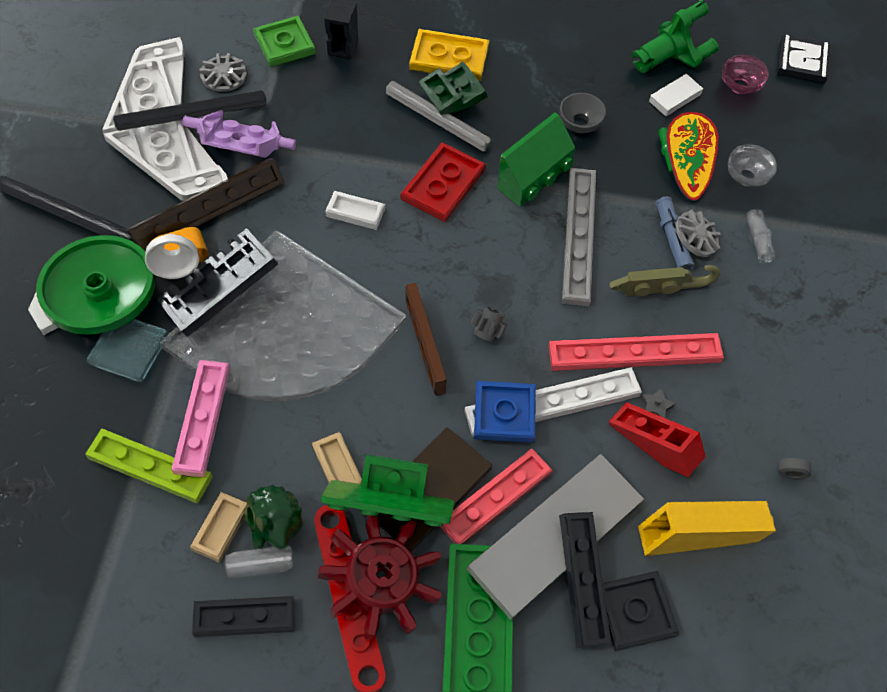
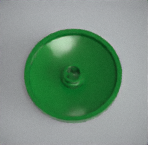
M99 235L77 240L56 252L46 262L39 274L36 293L44 314L57 327L76 334H100L115 330L136 318L150 302L154 293L156 278L155 274L151 273L145 264V251L139 245L122 237Z

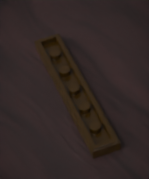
M269 158L128 228L127 231L133 242L146 252L147 246L154 238L187 227H197L284 183V179L274 158Z

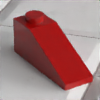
M628 402L608 421L612 428L662 466L686 477H689L706 458L700 432Z

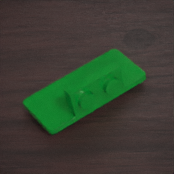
M368 454L364 461L361 484L331 480L321 495V502L328 504V507L331 509L346 510L347 507L360 509L362 514L371 516L379 515V513L391 514L396 520L410 521L411 518L424 520L425 524L436 527L451 522L454 501L451 499L424 495L428 464Z

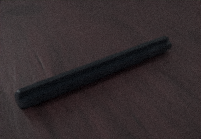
M255 91L115 115L113 121L116 130L123 131L183 120L185 115L197 118L220 110L225 113L266 105V95L264 91Z
M0 176L1 192L97 234L122 237L133 242L127 228L7 176Z

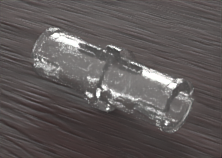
M751 210L745 216L751 231V235H749L750 241L755 245L759 262L763 263L764 259L765 263L771 262L776 258L770 238L772 237L771 230L766 226L762 210Z

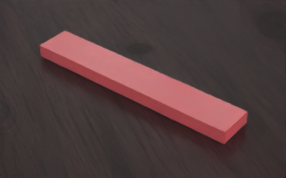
M718 333L549 341L548 345L552 371L721 363L724 359Z

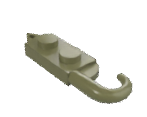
M706 265L704 270L711 271L712 273L700 277H692L691 272L683 269V267L628 272V275L609 282L610 289L623 292L626 296L643 297L648 294L657 293L672 294L679 292L680 289L705 287L714 283L720 276V269L714 265Z

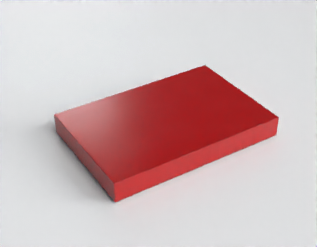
M442 142L401 192L400 200L446 222L484 173L486 164Z

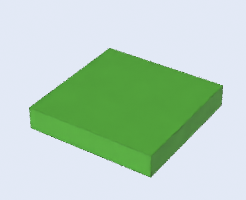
M299 15L253 28L254 36L269 67L316 54L315 46Z

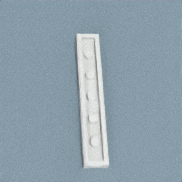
M632 367L536 390L535 422L640 397L642 391ZM475 405L467 406L464 409L472 438L474 437Z

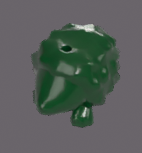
M274 485L260 487L257 491L251 492L249 497L246 498L247 505L244 508V519L248 522L252 531L254 549H261L265 541L278 549H285L288 546V540L295 537L303 526L302 509L298 506V499L294 497L292 492L285 491L283 486L276 487Z

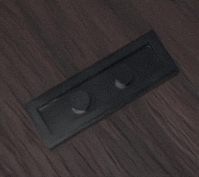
M294 596L194 601L192 629L194 637L295 632Z

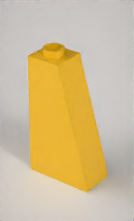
M767 501L667 502L638 526L645 556L757 543L776 531Z

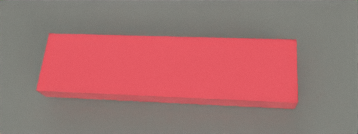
M530 449L455 508L452 513L451 522L440 526V528L454 544L467 543L550 476L553 470L533 449Z

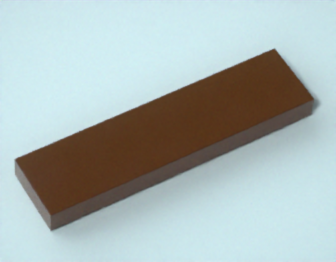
M407 284L405 287V301L433 392L436 396L446 394L447 379L417 284Z

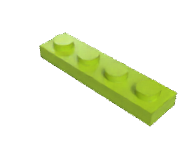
M102 428L85 454L89 460L197 504L213 478L211 472L207 470L205 478L173 474L174 457Z

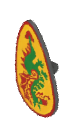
M686 112L675 117L670 123L666 134V141L675 181L683 195L693 202L701 197L711 180L718 152V132L712 120L705 115L697 112Z

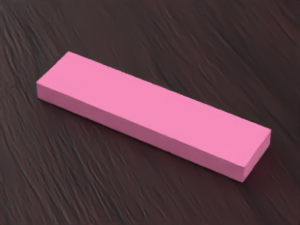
M199 360L172 466L173 474L205 478L230 372L229 363Z

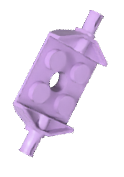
M222 110L199 119L185 115L182 120L183 127L197 129V133L200 134L201 144L264 158H267L274 150H278L279 147L294 150L296 147V139L279 135L275 122H272L270 130H266L258 125L248 126L239 124L235 120L225 121L223 120Z

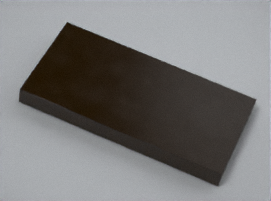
M448 427L412 461L428 464L424 495L451 499L454 501V508L492 469L490 462ZM379 513L377 515L380 522V530L388 538L395 540L398 538L401 528L409 522L396 520L391 514ZM411 518L416 525L412 537L406 542L405 546L412 552L436 526L427 525L424 523V520Z

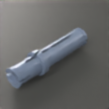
M662 197L655 204L661 218V229L666 233L676 266L691 271L694 269L695 264L692 261L689 250L682 244L677 235L676 221L679 216L676 214L673 200L671 197Z

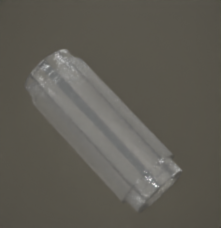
M288 546L285 549L268 547L225 555L227 577L241 578L287 572V570L294 568L292 547Z

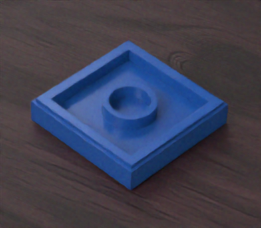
M476 381L474 439L534 443L536 384Z

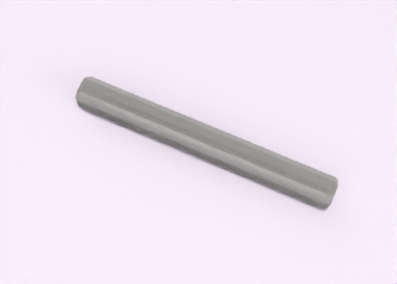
M391 81L386 86L387 95L479 150L485 152L490 147L491 138L451 114L441 115L434 104L397 82Z

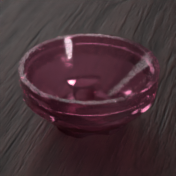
M736 55L729 58L725 62L722 72L726 85L737 94H750L763 88L769 76L766 65L759 59L749 55ZM743 80L748 86L739 85L735 81Z

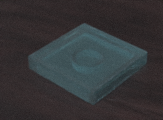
M133 319L124 326L102 333L89 354L87 361L90 365L142 383L169 334L165 329Z

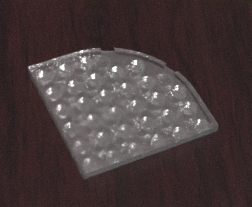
M275 230L262 243L278 262L275 268L190 336L186 337L177 326L160 344L162 349L195 373L199 360L229 363L230 372L225 391L231 394L261 401H291L324 393L351 379L379 353L405 324L407 315L278 230Z

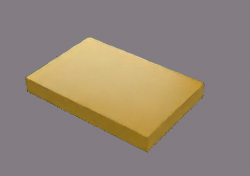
M419 29L409 62V70L432 73L440 68L444 74L464 61L477 80L481 81L490 40Z

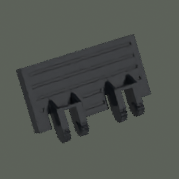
M247 228L237 235L242 241L240 245L233 238L227 241L232 249L229 254L226 255L218 248L214 251V254L220 261L216 262L211 256L193 270V273L198 277L196 280L190 275L185 276L184 281L188 284L186 288L181 290L173 283L169 287L175 295L173 298L167 292L157 298V301L186 337L190 336L278 265L275 258Z

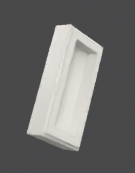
M685 74L652 94L649 102L665 116H668L700 96L703 88Z
M334 191L325 212L326 217L377 230L385 211V204Z

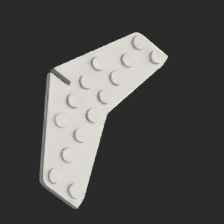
M178 37L143 45L135 50L102 131L105 140L177 198L184 201L228 178L223 169L215 164L190 130L182 126V120L117 131L113 121L115 115L181 104L185 52L181 39Z

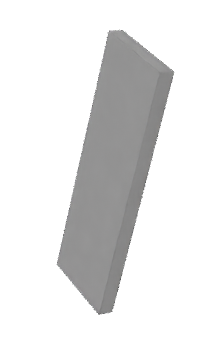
M600 454L473 561L466 570L511 620L566 570L559 515L563 513L593 512L598 542L637 507L644 498Z

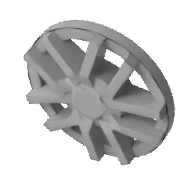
M217 53L216 57L203 61V66L200 68L202 83L208 89L216 92L235 90L247 78V69L243 60L230 56V53L221 56ZM222 83H225L227 85L219 87Z
M692 209L678 217L676 221L677 235L690 252L700 257H709L720 248L718 236L721 234L716 232L713 227L716 224L714 222L710 223L701 211L696 213Z

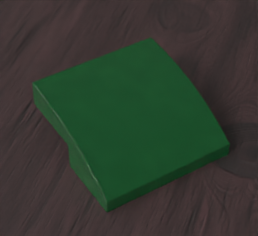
M464 61L444 74L438 68L418 81L441 115L466 109L488 97L485 89Z

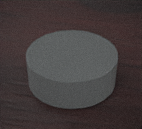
M800 458L782 459L779 461V474L788 479H806L811 476V463Z

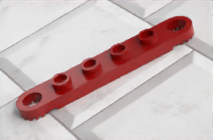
M325 505L314 516V524L324 565L345 566L349 556L334 544L331 537L338 528L351 538L346 516L343 510L331 509L328 505ZM328 514H333L339 518L338 525L331 529L325 528L321 524L322 518H325ZM328 581L333 604H335L337 600L348 593L345 589L344 581ZM354 604L344 614L337 617L352 683L358 692H380L384 687L386 674L376 634L372 640L365 639L364 626L368 611ZM372 668L376 670L379 677L374 685L365 686L359 681V675L363 669Z

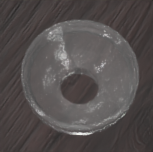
M745 144L735 148L728 160L729 173L737 182L745 186L755 187L768 183L777 169L774 156L765 148L753 144ZM750 170L754 173L755 177L747 178L742 175L741 171Z

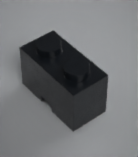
M332 0L324 18L325 32L328 36L326 40L327 55L351 60L359 40L357 2Z

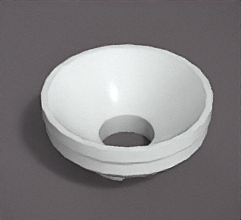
M166 234L149 243L145 252V264L150 272L166 279H178L188 276L197 268L199 263V254L195 244L180 235ZM175 243L180 247L177 250L170 251L166 250L164 245Z

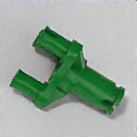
M699 0L686 10L681 9L674 13L672 21H666L659 25L658 37L631 53V58H639V60L633 62L639 72L646 73L648 69L654 68L670 57L676 58L694 69L701 65L704 59L719 51L718 43L713 38L708 39L696 48L691 39L690 27L693 25V22L709 13L706 2L704 3L703 0Z

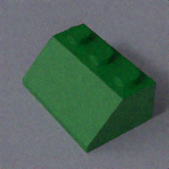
M556 112L501 155L497 190L519 207L527 201H532L542 188L550 186L559 174L567 172L574 163L575 146L560 116Z

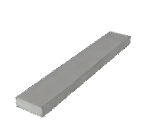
M570 168L562 304L590 306L596 170Z

